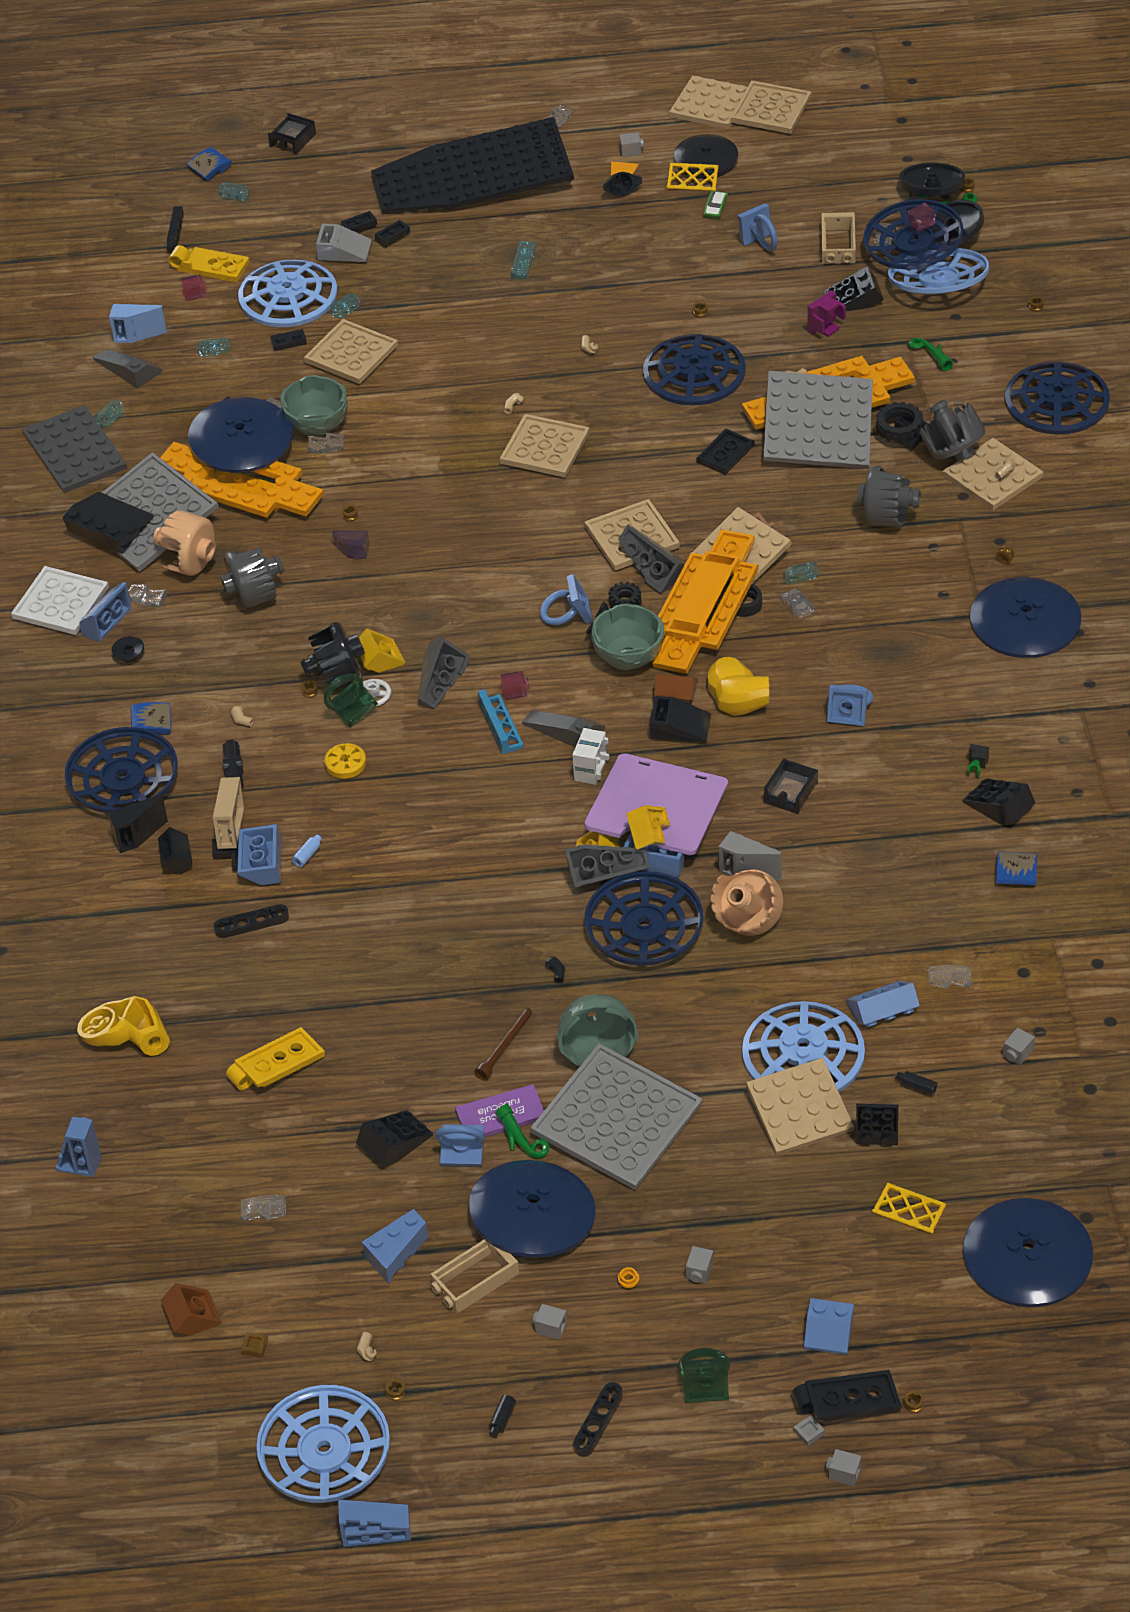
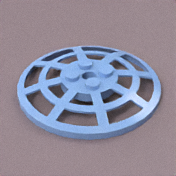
M957 248L950 255L954 256L951 262H938L928 267L911 269L910 271L889 267L888 276L889 281L895 287L908 292L924 294L947 293L968 288L982 281L989 273V261L978 252ZM930 249L923 254L925 257H927L936 252L937 250ZM942 251L940 254H938V255L935 256V257H938V256L942 255V254L945 253L946 251ZM907 255L904 259H905V260H915V259H918V258H917L916 255H915V256H909V255ZM963 257L974 260L978 264L969 267L958 262ZM983 267V273L974 278V271ZM956 268H960L965 271L959 273V271ZM897 271L905 275L904 282H898L894 279ZM969 274L968 279L959 280V277ZM913 277L919 279V282H909V279Z
M282 260L266 264L250 273L239 288L238 299L242 311L253 321L271 327H293L312 322L324 315L335 303L338 289L333 275L321 265L305 260ZM312 267L320 270L328 277H319L316 272L309 268ZM286 268L297 269L295 272L284 271ZM274 271L278 272V274L273 276L272 278L265 277L266 275ZM306 271L313 277L304 278L301 274ZM249 281H255L252 289L253 293L244 298L243 290ZM260 282L267 283V288L257 291ZM321 282L332 283V290L328 299L319 295L322 289ZM307 283H317L314 292L307 289ZM268 293L271 301L266 302L260 296ZM304 295L310 296L306 300L297 303V300L301 299ZM255 299L266 309L260 315L251 310L246 303ZM315 299L323 303L316 310L306 315H301L299 308L310 304ZM277 302H281V303H289V302H290L291 305H276V303H277ZM272 310H293L295 317L279 319L270 318L269 315Z
M801 1001L781 1004L771 1008L753 1021L743 1040L742 1055L746 1071L752 1080L786 1070L781 1067L785 1062L798 1066L823 1058L829 1072L838 1081L835 1085L838 1092L847 1088L860 1073L864 1063L865 1046L860 1030L847 1015L825 1004ZM800 1008V1012L788 1013L779 1018L771 1016L783 1010ZM808 1008L824 1010L837 1017L830 1019L818 1013L808 1012ZM800 1017V1024L789 1027L783 1023L787 1019ZM808 1017L817 1018L826 1023L817 1027L808 1024ZM763 1020L770 1023L765 1029L761 1041L749 1043L752 1031ZM846 1022L852 1027L857 1036L858 1045L846 1042L844 1033L838 1026L839 1024ZM774 1027L782 1031L779 1039L767 1040ZM833 1028L838 1034L840 1041L828 1040L824 1032ZM800 1043H807L808 1046H807V1047H800L799 1044H800ZM779 1047L781 1056L773 1061L767 1048ZM828 1048L840 1049L833 1062L826 1057ZM761 1049L763 1059L769 1066L761 1075L756 1071L749 1056V1051ZM846 1050L858 1052L854 1066L844 1076L837 1067L842 1062Z
M338 1385L308 1387L285 1397L267 1414L257 1438L258 1461L267 1480L283 1494L311 1503L338 1501L361 1491L380 1473L386 1462L390 1447L388 1424L380 1408L361 1392ZM319 1396L320 1409L306 1412L296 1419L286 1411L300 1401ZM328 1396L345 1397L360 1403L361 1406L354 1415L344 1410L328 1408ZM368 1410L379 1422L383 1437L370 1440L366 1427L360 1421ZM329 1416L340 1417L348 1422L341 1428L337 1425L329 1424ZM280 1417L288 1426L281 1435L278 1447L265 1446L270 1428L276 1419ZM320 1417V1424L312 1426L307 1430L301 1426L302 1423L309 1419ZM354 1427L358 1428L364 1442L350 1443L348 1434ZM294 1431L300 1436L297 1448H285L288 1438ZM327 1445L330 1447L326 1452L319 1451L321 1446ZM383 1446V1453L375 1470L370 1475L362 1472L361 1470L368 1461L370 1449ZM364 1451L357 1467L347 1462L351 1453ZM265 1455L278 1456L281 1467L287 1475L286 1478L280 1482L273 1478L268 1470ZM285 1456L299 1457L302 1466L293 1472L288 1466ZM340 1468L348 1473L347 1476L339 1480L329 1482V1473L335 1472ZM309 1471L320 1474V1483L309 1482L301 1477ZM353 1478L361 1481L360 1484L347 1491L329 1495V1488L343 1485ZM296 1482L308 1488L320 1489V1496L298 1494L286 1488Z

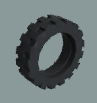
M893 402L891 405L887 404L884 408H880L877 413L878 434L880 433L882 438L885 437L887 441L892 440L895 443L914 440L915 437L920 435L919 431L923 428L922 412L911 403ZM894 417H906L913 421L911 425L902 428L892 427L886 422Z

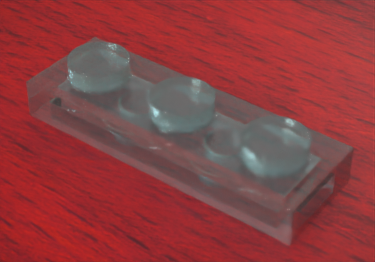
M519 241L510 272L511 278H528L536 249V242Z

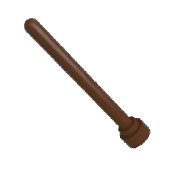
M526 1008L487 1061L480 1063L476 1067L474 1073L479 1079L486 1081L492 1075V1066L531 1016L532 1010L530 1008Z

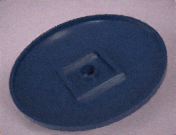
M252 397L225 399L208 406L192 421L188 433L190 449L200 462L215 470L229 473L256 471L273 464L287 452L293 437L292 424L286 419L281 408L266 400Z
M1016 577L998 581L981 591L971 606L970 623L977 638L990 649L1011 657L1037 658L1056 653L1075 639L1081 626V610L1075 598L1061 586L1044 579Z
M519 1160L499 1165L480 1177L470 1194L469 1215L477 1232L496 1248L517 1256L549 1257L573 1249L588 1236L595 1220V1202L586 1184L569 1170L544 1161ZM528 1200H536L538 1202L530 1203Z
M1018 1198L997 1203L984 1210L975 1218L965 1235L963 1256L965 1266L973 1281L991 1297L1020 1307H1042L1055 1304L1070 1297L1084 1284L1092 1267L1093 1246L1083 1224L1066 1209L1044 1200ZM1029 1243L1032 1244L1034 1247L1026 1249L1023 1247V1245Z

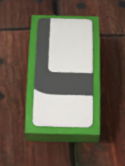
M711 191L704 210V217L720 219L722 210L725 208L728 193Z

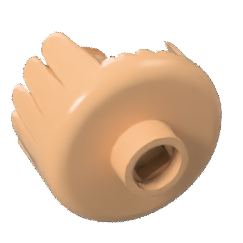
M181 510L175 511L164 522V525L169 527H158L154 532L153 540L158 546L178 552V560L172 562L174 565H167V567L162 565L163 568L194 576L199 574L214 556L216 550L214 527L211 521L205 517Z
M752 869L741 871L733 876L720 875L717 878L719 884H714L712 887V892L715 895L712 894L710 897L711 909L715 913V918L724 927L741 935L754 936L768 931L776 924L783 909V894L779 884L772 876L763 871Z

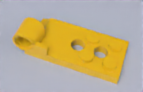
M180 245L174 248L168 258L169 264L179 272L238 282L250 263L249 257L198 247L188 250Z
M300 1027L236 1059L235 1063L228 1068L226 1076L239 1090L249 1088L252 1083L257 1087H265L325 1057V1051ZM276 1057H279V1058H284V1059H283V1060H277V1059H275V1058H276Z

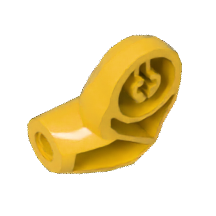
M733 657L720 658L711 665L707 678L708 689L721 711L732 716L743 715L769 704L768 676H753L750 669Z
M137 996L108 1002L94 1008L81 1018L77 1027L81 1039L89 1045L96 1047L116 1046L129 1040L137 1045L144 1054L150 1056L159 1055L164 1052L170 1042L163 1022L152 1003L145 998Z

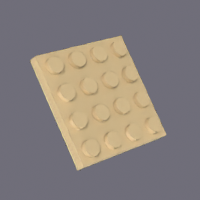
M692 75L669 111V117L729 129L732 125L731 116L747 87Z
M751 80L731 116V123L791 134L811 98V91Z
M342 319L304 357V362L360 384L398 346V340Z
M524 414L500 457V464L566 477L590 433V427Z
M992 438L976 448L975 452L970 456L955 462L943 470V476L994 511L1043 478L1044 472ZM1006 458L1014 460L1016 462L1015 468L1003 478H999L995 472L1004 465V460Z
M649 499L585 521V528L615 571L635 564L632 557L628 555L618 540L627 524L669 551L680 548V542Z
M737 507L692 553L704 555L706 551H710L721 529L754 535L755 542L745 560L746 563L758 565L759 570L752 582L753 584L791 545V540ZM728 578L727 582H728L729 584H730L732 578Z
M823 1058L746 1082L747 1090L776 1156L854 1131V1125Z

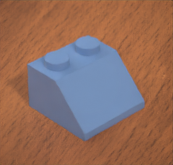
M811 1298L807 1315L804 1349L847 1355L854 1320V1304Z

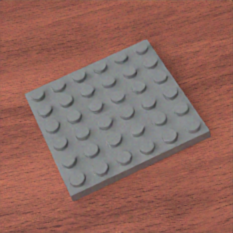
M769 371L763 461L869 469L873 379Z
M153 452L102 492L149 512L154 516L123 554L114 551L138 572L167 550L162 546H158L154 542L153 536L158 527H169L164 525V522L169 518L170 514L181 510L206 518L219 508L215 500Z
M599 1043L532 1125L531 1133L636 1190L702 1105L703 1099Z

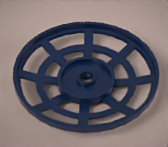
M925 199L907 200L890 205L878 212L866 225L863 240L867 253L876 262L895 269H918L944 260L958 248L963 238V223L959 214L946 204ZM929 208L932 211L929 217H908L906 209ZM900 211L902 219L893 222L887 228L878 224L887 216ZM940 211L950 216L955 223L946 228L942 222L935 218ZM924 221L925 223L924 225L911 224L910 222ZM902 224H904L905 226L898 230L896 233L892 231L894 228ZM931 224L938 226L941 231L933 233L930 229ZM958 228L959 236L954 245H947L949 233ZM873 229L882 233L879 240L880 246L869 245V238ZM944 235L942 245L934 244V239ZM886 237L894 238V244L885 245ZM930 249L937 250L936 252L927 257H925L923 254ZM897 250L900 254L894 257L888 251ZM872 251H882L892 261L883 260ZM942 251H946V252L943 253L942 255H940V256H938V257L932 259L933 257H935V256H937L938 254H940ZM907 255H909V256H915V255H916L918 259H915V260H905L904 258H905Z
M703 334L682 335L660 343L648 354L643 365V376L648 388L666 401L681 405H704L724 399L740 387L745 377V360L741 352L733 344L719 337ZM712 342L719 343L723 346H718L717 344H714ZM685 344H694L693 348L682 349L679 347ZM705 344L714 348L707 351L700 348V345ZM667 347L659 360L650 361L659 350ZM726 350H732L739 357L740 366L730 363ZM670 351L677 352L674 358L665 359ZM720 352L725 361L714 360L713 355ZM663 364H674V370L667 373ZM658 365L659 372L663 378L656 384L650 377L648 367ZM715 366L724 367L717 376L712 373ZM729 369L739 371L735 380L727 387L720 381ZM679 375L682 378L688 379V381H679L674 377ZM709 378L707 381L694 383L697 379ZM670 382L676 386L687 388L686 396L670 393L662 389V387ZM714 384L719 389L718 392L709 395L693 396L694 388H702Z
M1044 362L1029 366L1014 375L1009 381L1005 392L1007 410L1017 422L1034 431L1055 435L1077 433L1094 426L1105 416L1110 403L1109 389L1100 376L1086 367L1068 362ZM1054 371V376H1049L1045 378L1040 375L1046 372ZM1061 372L1071 373L1076 376L1068 378L1061 376ZM1023 375L1028 376L1023 382L1021 389L1011 391V387L1016 380ZM1088 377H1093L1104 389V393L1094 390ZM1032 379L1039 381L1037 387L1027 386ZM1083 380L1089 389L1079 388L1076 382ZM1037 392L1038 399L1035 402H1031L1027 393ZM1079 393L1089 395L1083 404L1077 400ZM1021 394L1024 403L1028 406L1022 414L1013 405L1011 396ZM1094 396L1103 398L1102 407L1096 414L1092 415L1087 408L1092 403ZM1043 404L1054 408V411L1045 410L1039 406ZM1072 404L1076 407L1071 410L1061 411V408L1071 406ZM1035 411L1042 415L1054 417V425L1039 423L1027 417ZM1081 412L1087 418L1076 424L1061 425V417L1072 416Z
M138 727L113 728L97 733L77 746L67 761L65 781L71 796L78 803L91 810L107 813L122 808H113L115 805H125L147 799L146 797L157 788L159 783L168 782L160 792L154 795L162 794L164 796L172 787L177 777L178 760L172 745L156 732ZM116 737H132L130 746H119L107 750L103 744V741ZM140 737L154 741L164 749L154 755L150 751L138 747ZM93 746L97 747L100 754L94 757L87 767L76 764L78 759ZM128 752L127 757L124 756L113 759V757L111 756L117 753ZM136 753L144 755L149 760L142 764L139 760L135 759ZM169 754L173 764L172 775L162 776L160 760ZM105 759L107 763L102 767L101 771L93 769L97 763ZM155 765L156 777H146L145 770ZM73 770L84 774L83 783L86 790L74 791L72 785ZM89 777L100 778L101 785L91 788ZM143 783H153L143 794L138 790ZM106 790L112 793V796L109 800L96 793ZM131 793L135 797L118 801L120 795ZM90 795L97 801L105 803L106 806L102 807L91 804L80 797Z
M649 871L632 872L611 879L593 894L585 911L586 932L593 945L601 953L621 963L642 966L667 962L686 952L698 939L704 920L702 904L693 889L678 878L668 874ZM649 881L667 884L678 889V891L672 898L661 893L649 892ZM641 882V892L631 893L619 899L612 892V890L622 885ZM684 895L694 905L697 917L685 919L684 912L678 904ZM606 896L612 905L606 911L604 919L592 918L595 906ZM641 898L640 904L633 905L629 908L624 904L628 901ZM649 898L660 900L666 904L660 908L657 905L649 904ZM673 908L678 914L679 920L668 922L666 913ZM616 909L623 913L620 922L610 921ZM641 922H648V923H649V924L646 925V926L640 925ZM697 924V929L691 940L684 946L678 944L677 942L683 936L685 927ZM591 925L603 927L605 936L611 944L602 947L594 938ZM609 928L621 929L624 936L616 941L611 935ZM679 928L673 940L665 936L668 929ZM630 941L640 944V951L626 948L623 945ZM659 941L665 945L648 951V944ZM670 948L675 950V952L666 956L647 959L649 955L659 954ZM619 949L627 954L637 955L639 959L622 957L611 951Z

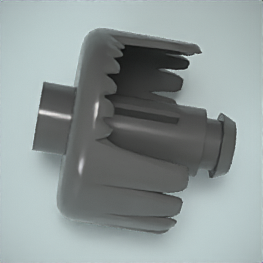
M942 400L930 407V413L933 412L934 420L930 421L931 428L926 424L924 429H920L919 434L933 459L943 460L954 456L956 461H960L975 452L972 445L985 435V427L972 404L962 405L963 411L957 407L954 409V413L952 407L948 408V402Z
M873 466L868 472L866 484H859L857 504L858 506H864L865 519L869 525L900 528L904 524L902 522L906 520V516H902V514L908 513L910 506H913L914 509L920 506L921 491L917 488L911 490V487H907L910 485V480L902 478L901 474L887 473L881 466Z
M261 548L239 554L231 550L224 554V562L228 572L220 575L227 595L236 593L242 606L247 609L275 599L277 596L275 594L276 589H273L275 582L269 581L275 578L276 574L280 573L281 575L284 572L280 557L273 555V558L269 559V557L265 558L264 555L259 556L263 553Z

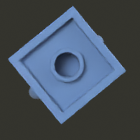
M765 203L738 215L740 242L742 245L745 246L758 240L760 245L767 251L772 252L777 248L778 238L776 230L770 221L769 205ZM770 235L771 245L766 242L764 237Z
M574 574L567 576L569 590L564 589L552 593L545 599L540 609L541 619L548 625L564 624L571 620L577 612H579L586 624L593 622L588 595ZM567 597L571 606L570 611L559 618L549 617L547 615L549 606L558 598Z
M830 685L827 722L865 726L867 705L873 701L872 692L858 685Z
M443 1124L435 1132L436 1140L441 1143L440 1166L482 1167L485 1140L484 1125Z

